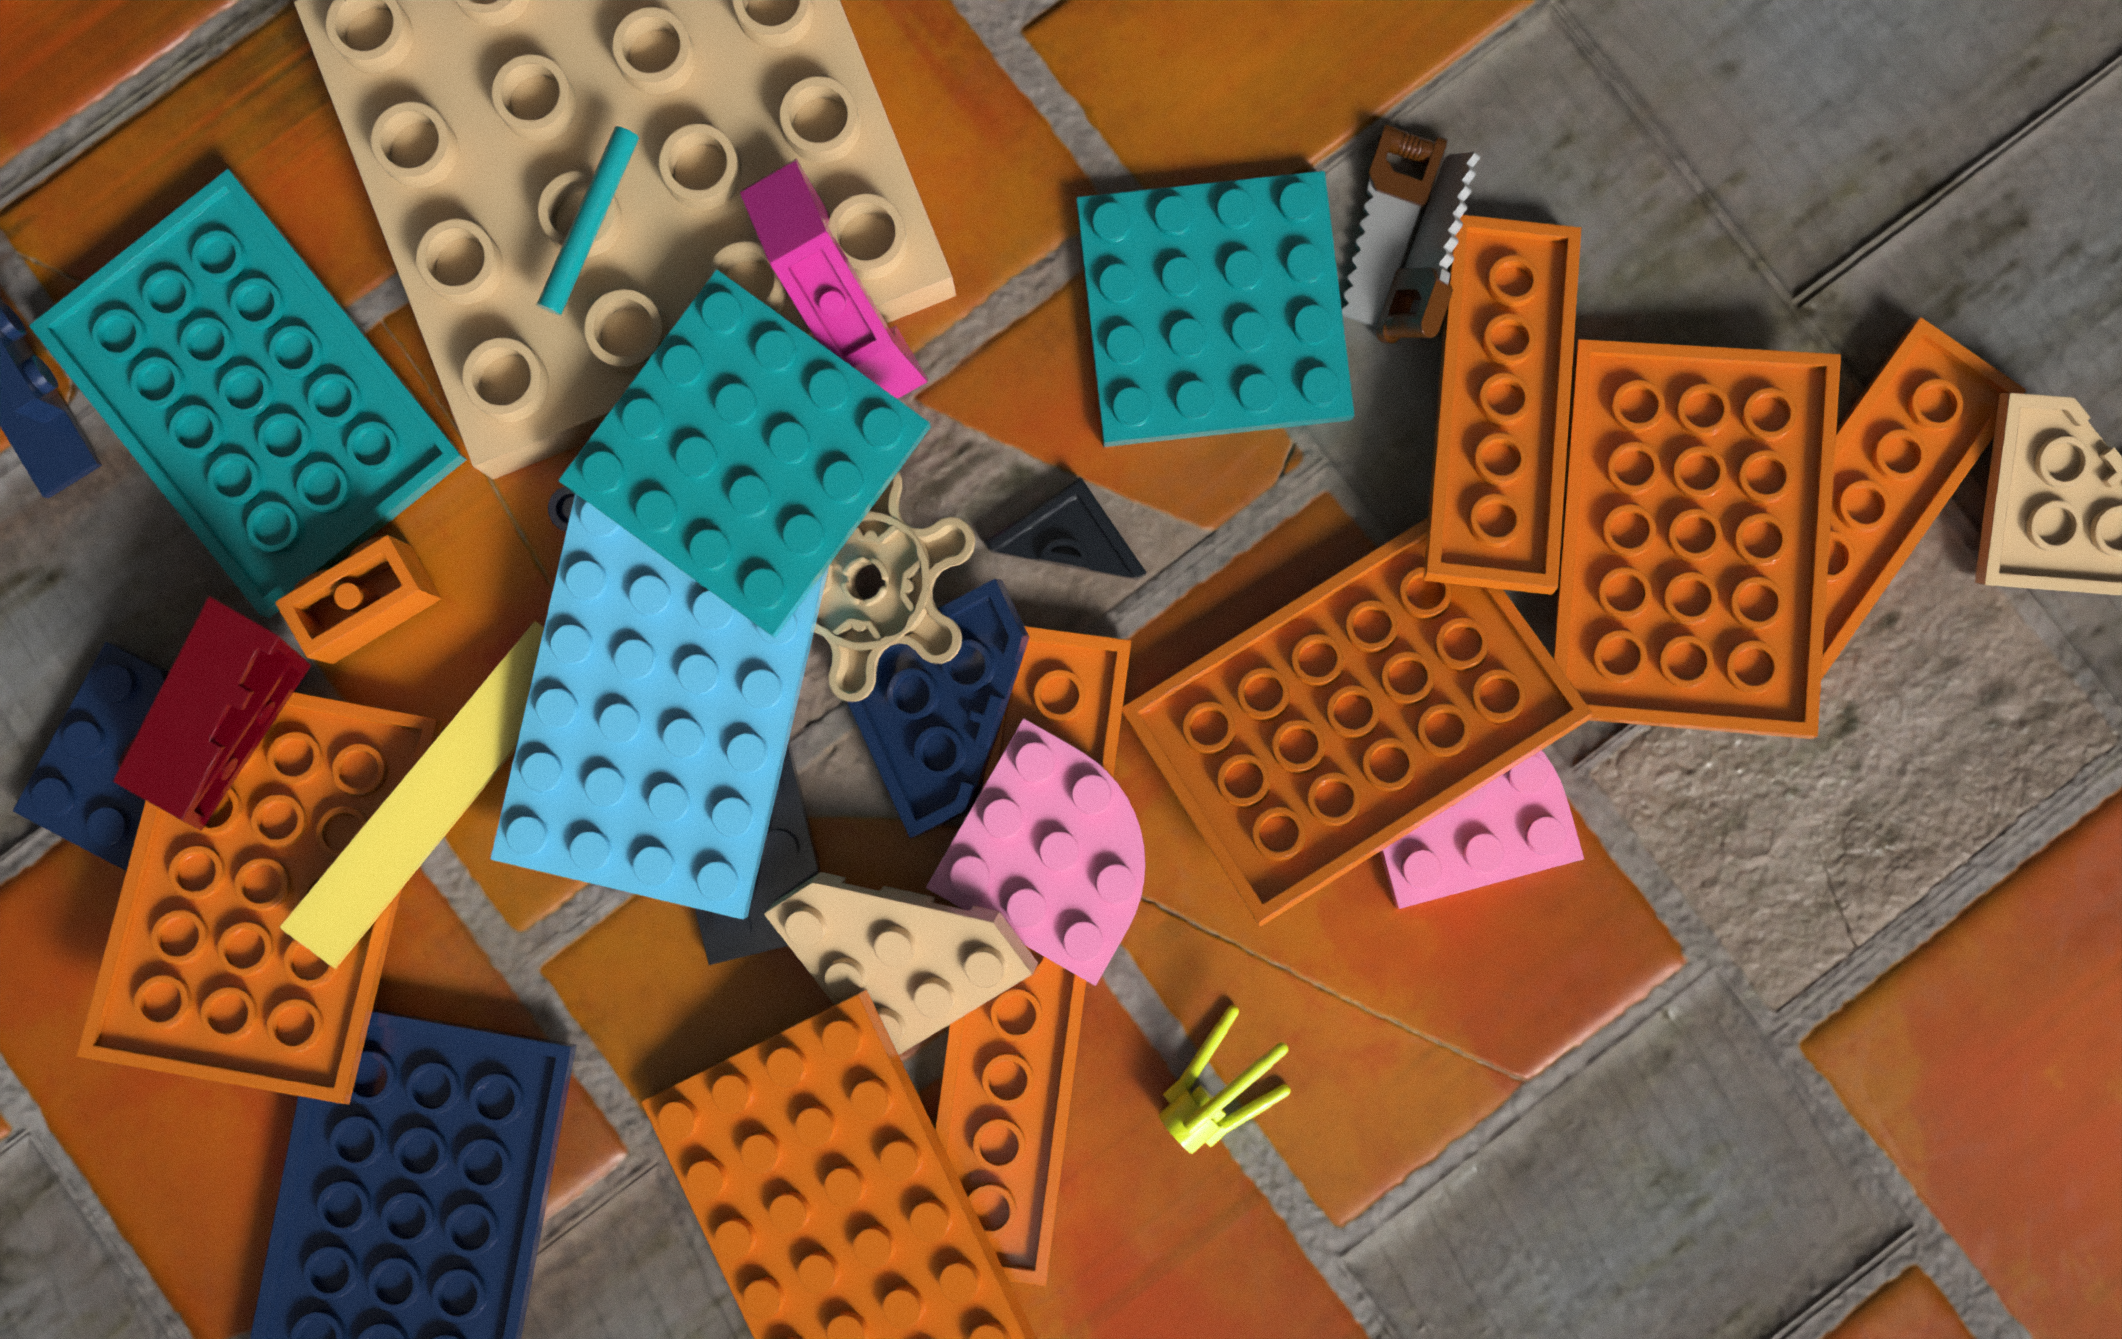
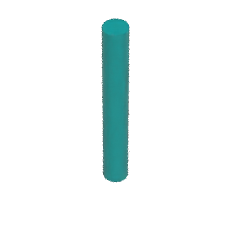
M614 127L537 301V306L555 315L561 316L639 140L638 135L626 128Z

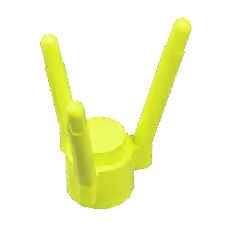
M1235 1005L1227 1007L1179 1080L1163 1093L1170 1104L1158 1117L1172 1136L1191 1154L1196 1152L1205 1142L1212 1147L1229 1131L1272 1107V1105L1287 1097L1291 1092L1288 1085H1280L1224 1117L1227 1113L1223 1108L1288 1052V1046L1284 1042L1276 1044L1214 1097L1202 1085L1193 1092L1190 1091V1088L1238 1016L1239 1009Z

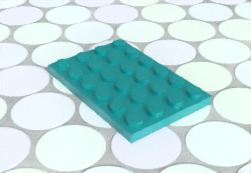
M229 169L216 177L29 325L260 616L272 617L279 611L275 601L294 591V586L299 581L315 572L329 570L348 556L353 549L368 540L467 460L238 176Z

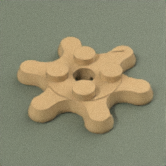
M899 472L829 565L814 633L823 636L827 640L833 653L829 672V685L832 692L839 699L847 702L860 701L868 697L876 683L879 658L884 650L891 645L906 644L916 650L922 659L930 663L942 664L953 659L958 654L962 644V634L959 626L953 619L945 616L936 608L933 601V588L937 577L942 571L952 566L961 565L969 559L974 551L976 542L974 532L968 523L954 517L943 518L934 525L924 529H916L907 525L899 512L902 493V477ZM874 564L880 570L882 580H885V586H881L874 597L863 600L856 591L855 580L862 568Z

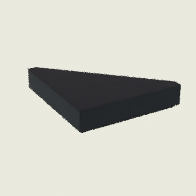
M1081 477L984 542L990 553L1132 580H1140L1147 573Z

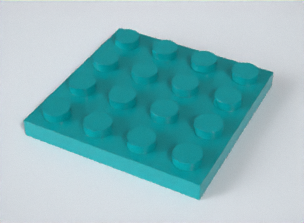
M1325 171L1077 197V212L1104 447L1351 421L1355 414Z
M716 269L558 481L772 637L776 638L930 430L931 425L929 421Z

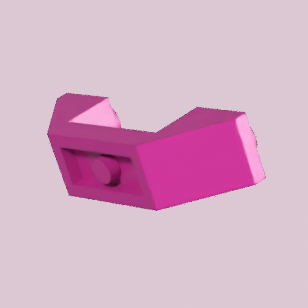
M797 158L742 189L740 195L767 259L817 342L897 399L927 383V376L897 326L889 329L828 227L830 214Z

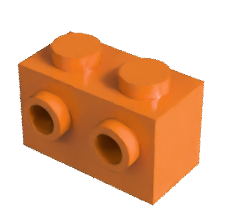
M386 535L360 544L351 551L349 558L331 569L321 570L303 578L294 586V591L275 601V604L306 657L334 664L442 598L411 545Z

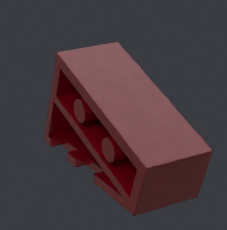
M209 596L137 736L122 752L118 762L119 770L113 782L179 820L202 830L311 665L280 636Z

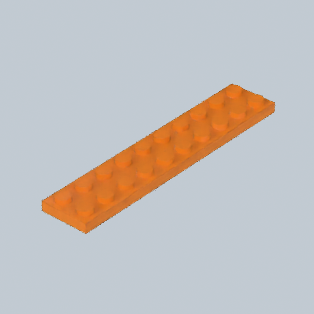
M1024 626L1029 635V640L984 774L982 789L1023 718L1080 750L1095 760L1113 778L1131 640ZM1027 947L1038 962L1033 974L950 1024L935 1131L1008 1280L1011 1282L1046 1286L1086 980Z

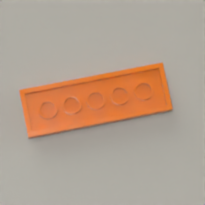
M1462 215L1460 219L1463 222V226L1455 235L1459 242L1451 252L1454 256V261L1448 267L1453 293L1444 316L1423 581L1553 595L1558 588L1582 227Z
M1922 317L1909 326L1836 429L1821 680L1994 437L2000 393L2024 394L2026 392L2025 388Z

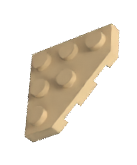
M2000 393L1975 583L1991 586L2122 595V456L2115 447H2108L2088 422L2091 417L2075 398Z
M824 872L816 874L772 903L764 913L834 1005L867 989L898 1055L1031 976L1038 964L1037 960L999 911L973 906L968 911L934 903L935 897L883 886L880 891L850 885L845 883L846 877Z

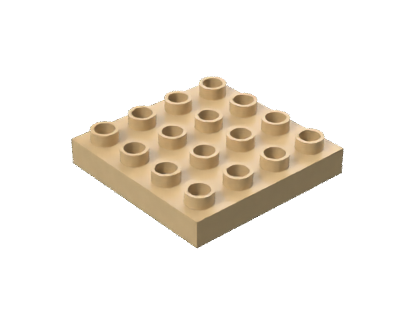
M298 0L294 2L474 468L493 480L587 443L716 269L816 340L771 267L740 195L742 189L796 158L830 214L828 227L886 324L956 296L952 274L840 0ZM614 127L626 128L638 135L639 140L561 316L555 315L537 306V301Z

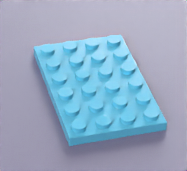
M575 493L490 860L734 918H747L829 566L778 636L774 638Z

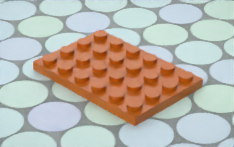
M1578 339L1575 358L1553 659L1592 711L1590 721L1805 739L1818 737L1841 354Z
M1428 517L1122 708L1123 716L1259 927L1591 718L1592 711L1503 589L1423 581Z
M293 692L202 830L179 820L150 802L145 801L76 1057L341 1104H350L401 890L336 969L279 927L438 738L442 723L434 718Z
M867 989L641 1102L754 1339H1037Z

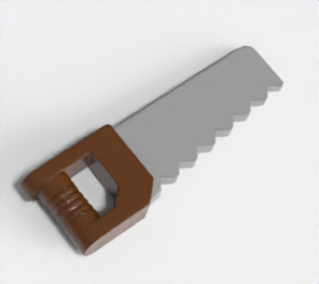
M1385 124L1366 177L1368 182L1366 193L1371 199L1363 207L1367 217L1359 224V229L1363 235L1355 242L1359 252L1351 259V264L1355 270L1347 277L1351 288L1343 295V299L1347 303L1342 309L1343 317L1369 326L1377 325L1395 272L1401 265L1419 211L1423 209L1427 202L1448 139L1437 136L1436 140L1433 141ZM1391 153L1402 156L1403 158L1426 165L1422 179L1418 180L1395 172L1386 159L1387 154Z
M1475 152L1450 154L1442 163L1405 268L1396 270L1377 323L1376 336L1381 343H1396L1400 338L1404 337L1432 338L1440 330L1453 293L1449 280L1450 273L1447 268L1454 261V256L1451 252L1459 242L1455 235L1463 226L1460 217L1467 210V205L1464 201L1472 191L1469 183L1476 175L1473 167L1480 159V156ZM1421 300L1417 312H1410L1413 301Z

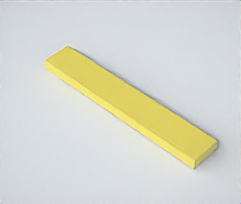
M536 621L533 622L279 927L336 969L516 750L544 630L543 626Z

